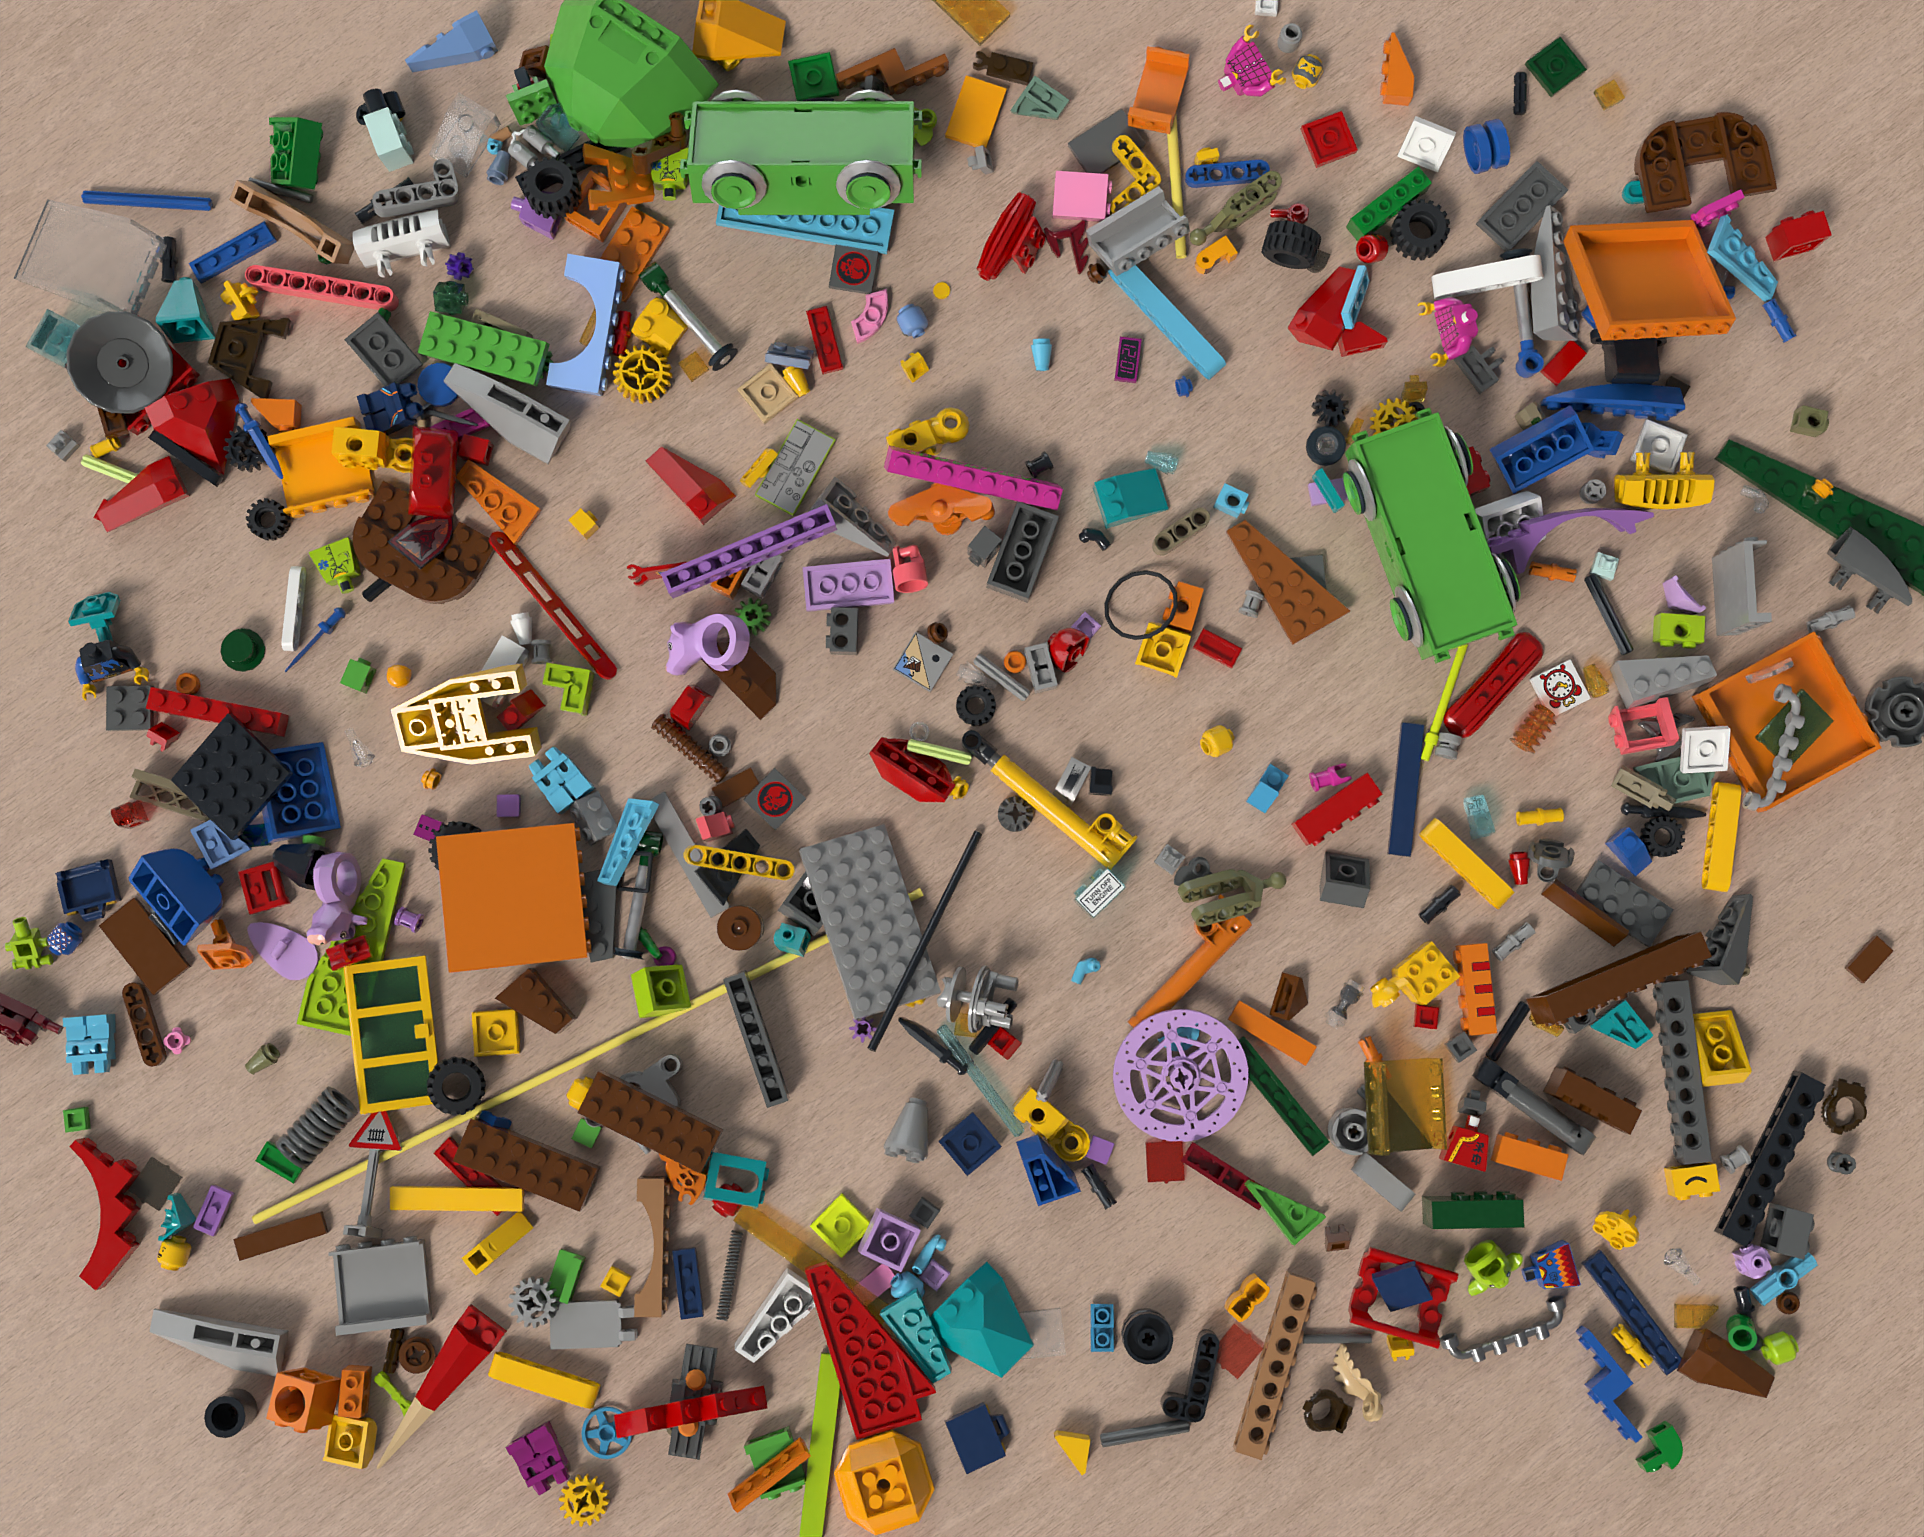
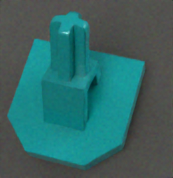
M106 592L88 596L74 605L68 622L70 626L89 623L91 629H96L99 642L105 640L113 641L109 625H112L111 618L115 617L121 602L119 595Z

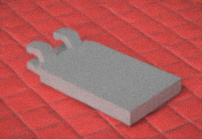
M619 1299L571 1301L568 1304L554 1302V1305L559 1308L556 1311H552L554 1318L550 1319L551 1350L619 1347L622 1345V1341H635L638 1338V1328L622 1329L621 1318L634 1317V1305L621 1306Z

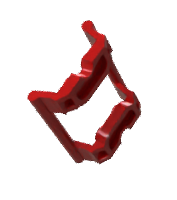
M1369 1247L1368 1252H1364L1357 1273L1361 1277L1362 1283L1359 1287H1353L1348 1309L1350 1314L1349 1322L1439 1349L1440 1338L1438 1330L1442 1314L1438 1312V1305L1443 1301L1446 1302L1450 1285L1457 1282L1459 1274ZM1415 1261L1421 1272L1433 1275L1428 1283L1433 1294V1300L1419 1304L1417 1312L1419 1320L1418 1333L1375 1321L1368 1313V1309L1374 1304L1378 1289L1372 1280V1274L1381 1271V1263L1390 1262L1402 1265Z

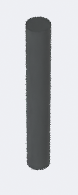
M251 177L248 180L269 192L307 203L313 202V195Z
M1304 1334L1303 1344L1372 1343V1335Z

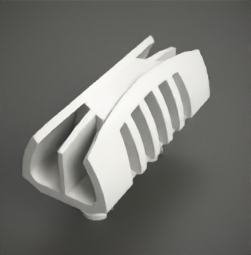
M438 210L413 214L353 231V245L358 257L365 268L377 266L380 277H385V268L389 275H392L390 262L420 255L421 264L427 267V257L432 265L435 263L433 251L451 247L446 226L443 224L442 219H439Z

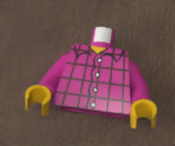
M1254 25L1246 26L1244 30L1245 36H1241L1225 59L1224 73L1226 76L1218 80L1219 87L1223 92L1233 87L1239 96L1245 94L1246 96L1261 97L1272 90L1276 83L1283 85L1286 82L1284 77L1277 80L1283 71L1277 69L1272 73L1255 43H1250V39H1256L1259 36V31H1256L1252 36L1250 35V30Z
M1449 297L1436 300L1433 304L1421 302L1417 305L1425 306L1426 308L1425 312L1419 313V315H1430L1433 310L1436 311L1434 315L1445 354L1433 353L1430 359H1438V362L1433 364V366L1444 367L1448 359L1453 360L1469 351L1472 340L1478 334L1476 324L1478 314L1471 304H1463L1461 300Z

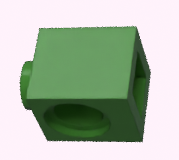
M358 658V661L350 659L340 683L367 694L376 669L370 667L371 662L362 658Z

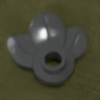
M1203 857L1191 859L1187 866L1180 867L1176 872L1174 885L1180 886L1186 881L1213 874L1210 872L1208 861ZM1197 864H1200V870L1197 872L1195 867Z

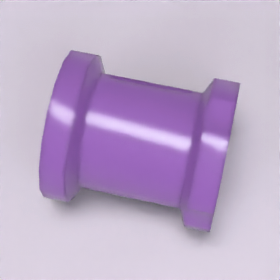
M401 907L397 912L394 924L397 926L402 925L411 929L413 933H417L423 923L424 915L421 913L417 915L407 911V908Z

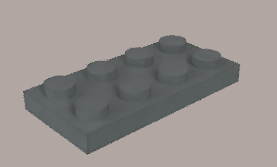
M1536 161L1478 220L1476 225L1505 252L1510 251L1541 220L1546 206L1551 205L1553 207L1567 193L1568 189Z
M1599 860L1594 862L1576 890L1577 894L1629 930L1628 935L1647 947L1652 945L1674 910Z

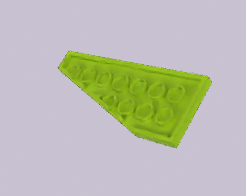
M382 858L369 879L368 885L363 893L359 895L355 906L351 910L354 915L367 918V924L355 926V935L351 939L331 941L329 948L366 935L373 957L354 964L383 961L406 863ZM325 952L320 958L316 969L307 979L296 1024L351 1036L344 969L332 971L329 957ZM381 970L353 974L357 1009L372 1007ZM369 1017L359 1018L361 1039L365 1037Z

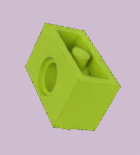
M1660 613L1654 616V643H1660L1662 647H1673L1674 644H1682V648L1687 649L1696 648L1697 645L1704 643L1705 616ZM1676 626L1682 630L1681 637L1675 632Z

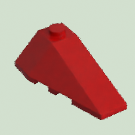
M1339 266L1297 310L1288 329L1298 342L1333 351L1344 332L1345 326L1341 312L1356 270Z
M662 446L645 460L703 526L736 497L721 479Z
M167 456L145 467L98 510L97 514L108 533L185 499L190 495L171 457Z

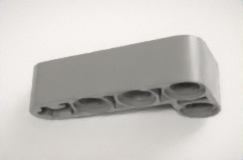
M440 158L434 162L433 173L435 181L377 191L372 197L375 213L380 217H391L455 205L458 202L459 193L452 163L445 158ZM445 169L448 171V173L442 175L439 174L438 171ZM445 190H452L454 193L446 195L443 192ZM423 194L432 195V197L429 199H424L421 196ZM407 197L410 199V201L407 203H403L400 201V199Z

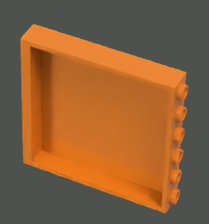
M1694 220L1570 225L1563 242L1602 341L1722 335L1729 332L1736 317Z
M1815 631L1798 638L1691 696L1709 727L1728 726L1730 728L1728 761L1746 793L1749 791L1758 793L1761 799L1767 794V781L1772 777L1774 770L1773 760L1778 755L1780 749L1779 739L1784 734L1786 728L1785 718L1791 710V702L1789 700L1786 703L1774 700V691L1779 684L1791 686L1792 692L1800 699L1801 710L1799 715L1805 717V722L1802 728H1795L1793 736L1797 737L1799 742L1795 750L1789 749L1787 758L1792 759L1791 769L1788 772L1783 771L1781 780L1786 781V788L1783 793L1777 792L1774 801L1769 806L1758 807L1756 809L1758 813L1775 807L1882 748L1879 744V737L1868 725L1867 716L1858 708L1856 697L1847 689L1845 678L1838 673L1834 666V659L1831 655L1827 654L1823 647V640L1819 635H1816Z
M574 823L436 837L449 973L587 958V953H592L590 939L586 940L585 931L589 930L588 917H583V908H587L586 894L581 895L580 887L585 886L584 872L579 873L578 866L579 863H583L582 850H577L576 841H581L580 830L575 828Z

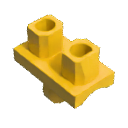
M230 280L223 283L226 289L220 294V297L227 305L235 303L236 308L231 311L235 321L248 318L256 319L260 316L254 305L257 303L255 297L258 295L256 287H248L246 283L241 284L240 282L231 283Z

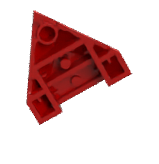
M230 378L207 381L166 395L145 407L154 430L163 434L175 444L224 475L227 462L225 456L229 452L223 450V447L229 445L225 438L231 439L232 437L229 432L234 429L235 407L239 404L238 394Z

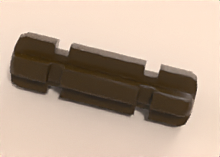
M402 1328L391 1329V1340L388 1342L385 1356L386 1362H384L382 1369L385 1373L393 1374L396 1371V1361L399 1359V1350L402 1345L401 1339H403L405 1332Z

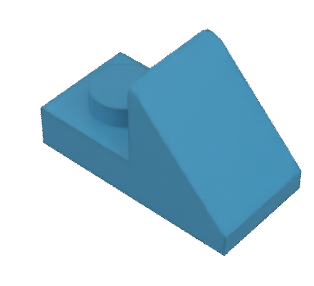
M1269 764L1246 802L1261 812L1266 813L1279 795V791L1289 775Z

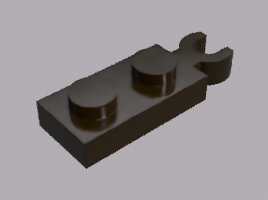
M976 52V58L981 59L982 62H973V69L977 71L987 69L986 76L1028 85L1033 62L995 52L991 53V57H987L983 52Z

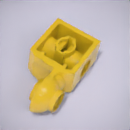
M945 408L930 419L922 422L921 420H916L910 423L906 429L901 430L899 428L889 432V436L886 437L887 449L890 445L935 456L941 452L943 445L959 442L965 438L970 426L968 417L958 408ZM948 420H954L957 422V425L954 428H948L945 423ZM909 442H914V443H915L914 445H911V446H910V445H907V443H909Z
M334 427L331 453L343 467L356 468V465L365 466L364 468L368 470H378L379 467L395 469L402 473L411 472V458L407 461L401 460L404 453H411L412 455L411 438L390 439L386 433L381 431Z
M1432 941L1424 942L1391 969V979L1387 980L1384 977L1370 988L1372 991V1005L1374 1008L1380 1005L1383 1008L1390 1005L1400 996L1399 990L1411 1002L1426 1005L1461 976Z
M1029 1086L1012 1105L1015 1110L1013 1112L1014 1116L1022 1123L1028 1121L1032 1125L1030 1127L1036 1135L1038 1134L1041 1138L1045 1136V1141L1054 1148L1055 1153L1061 1159L1069 1162L1081 1160L1086 1156L1090 1148V1139L1087 1132L1082 1127L1073 1124L1049 1101H1038L1036 1099L1037 1091ZM1034 1109H1042L1043 1115L1041 1118L1035 1119L1031 1116ZM1072 1136L1077 1139V1145L1074 1148L1065 1146V1141L1068 1137Z

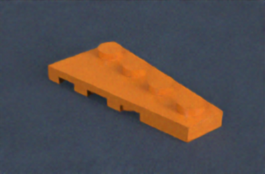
M469 459L456 476L459 482L500 529L517 545L541 509Z

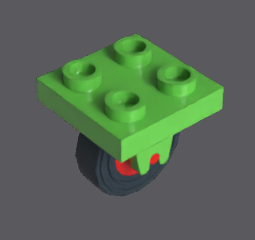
M525 67L514 70L518 83L512 85L514 92L507 94L506 98L520 126L530 124L534 120L550 116L560 110L547 79L539 82L537 76L530 78Z

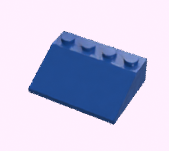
M318 742L271 749L270 751L293 775L262 809L268 843L340 829L341 826L324 743Z

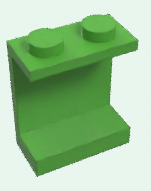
M787 1426L746 1441L744 1449L746 1455L750 1454L755 1472L792 1444L794 1439L790 1427ZM802 1463L760 1495L761 1500L765 1498L773 1500L780 1497L781 1493L787 1490L792 1493L802 1489V1485L806 1482Z

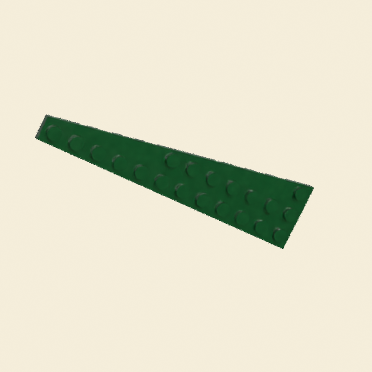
M1730 439L1724 443L1714 458L1715 460L1836 539L1848 528L1852 527L1873 543L1891 561L1907 586L1924 596V526L1835 486L1831 489L1833 495L1829 494L1824 499L1812 489L1817 478Z

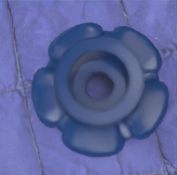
M1185 376L1175 380L1178 396L1189 397L1190 392L1193 391L1191 380Z

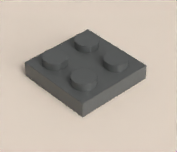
M106 686V731H142L153 727L154 711L146 709L150 688L154 686Z

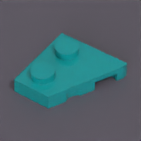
M1625 999L1589 1025L1592 1029L1634 1049H1637L1654 1036Z

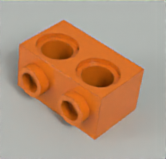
M348 1365L342 1369L338 1417L361 1418L368 1413L372 1366Z

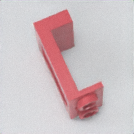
M1668 697L1659 698L1654 704L1619 710L1618 706H1614L1608 716L1610 727H1614L1616 734L1614 736L1615 746L1620 749L1621 755L1673 746L1679 740ZM1657 716L1662 736L1636 741L1627 740L1623 726L1624 722Z

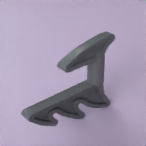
M1675 713L1673 715L1676 718L1674 719L1676 728L1695 720L1694 717L1686 714ZM1640 721L1638 723L1640 727L1648 732L1651 738L1660 736L1661 731L1658 722ZM1682 741L1676 742L1673 746L1657 748L1655 761H1660L1672 754L1682 745Z

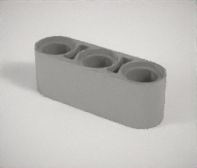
M1366 1152L1363 1153L1351 1168L1358 1177L1401 1212L1416 1195Z

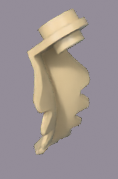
M1341 1343L1336 1351L1338 1356L1333 1359L1337 1363V1365L1333 1366V1370L1340 1373L1335 1377V1380L1344 1384L1341 1388L1344 1393L1360 1397L1363 1400L1362 1412L1364 1419L1369 1422H1376L1383 1415L1381 1394L1373 1388L1370 1380L1361 1377V1371L1358 1368L1354 1369V1362L1350 1359V1353L1347 1352L1346 1344Z

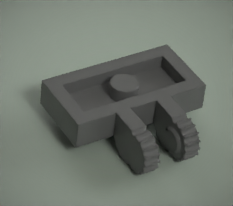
M1472 345L1467 353L1455 358L1454 361L1477 392L1481 394L1499 381L1493 370L1501 365L1504 360L1499 358L1491 365H1488L1485 359L1494 354L1495 348L1491 347L1480 355Z

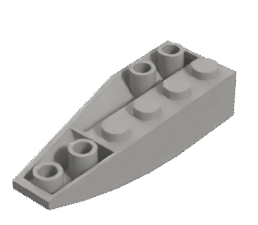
M1549 205L1546 206L1534 252V255L1541 256L1544 278L1531 282L1533 333L1543 340L1576 341L1578 340L1577 332L1579 331V323L1576 319L1578 304L1574 296L1567 250L1563 242V217L1559 211Z
M455 363L444 379V383L510 444L548 465L571 429L570 420L492 378Z
M157 1308L153 1311L150 1326L151 1333L229 1368L275 1377L277 1372H281L289 1332L288 1330Z

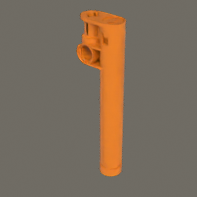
M1221 894L1218 896L1219 899L1225 898ZM1242 915L1210 924V929L1207 932L1201 931L1200 927L1194 922V930L1205 942L1136 1012V1015L1128 1020V1023L1134 1028L1141 1021L1156 1013L1171 1010L1252 926L1251 922Z

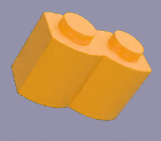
M1253 1273L1243 1280L1239 1290L1228 1297L1224 1307L1238 1322H1242L1252 1314L1255 1305L1265 1300L1270 1288Z

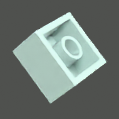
M386 107L363 116L376 153L389 172L414 163L411 157L414 154L410 142H407L405 137L407 132L396 113L392 114L389 108Z

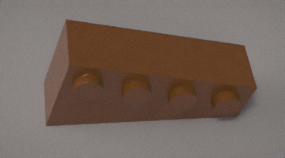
M1565 1066L1562 1069L1554 1068L1543 1092L1629 1135H1631L1642 1110L1636 1107V1102L1625 1097L1623 1100L1616 1097V1092L1606 1087L1602 1089L1596 1086L1595 1081L1587 1077L1581 1078L1576 1075L1575 1071Z

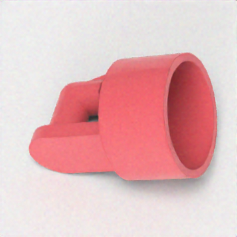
M918 546L893 547L895 561L893 576L896 591L913 593L925 589L928 586L925 562ZM910 556L911 562L904 563V558Z

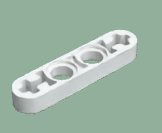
M291 566L289 571L282 632V649L284 651H297L299 646L306 584V569L301 566Z

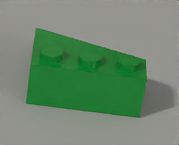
M269 117V125L273 126L270 144L274 147V153L270 158L271 183L315 190L318 182L317 166L321 159L319 149L320 141L323 138L322 123L299 117Z

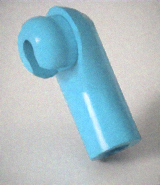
M1096 958L1079 961L1071 981L1081 985L1085 974L1099 971L1101 967L1100 962Z

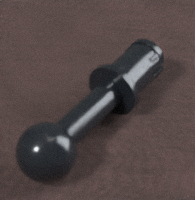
M1737 1286L1733 1289L1738 1305L1736 1311L1750 1317L1753 1321L1752 1312L1755 1311V1306L1751 1302L1749 1288ZM1756 1333L1757 1343L1750 1349L1751 1351H1758L1763 1346V1339L1758 1333Z

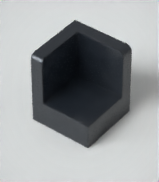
M1091 767L1088 795H1112L1113 771L1111 769Z

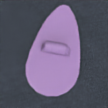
M258 922L251 923L248 926V935L254 948L282 977L289 980H301L309 977L316 969L318 951L316 946L309 943L306 937L271 923Z

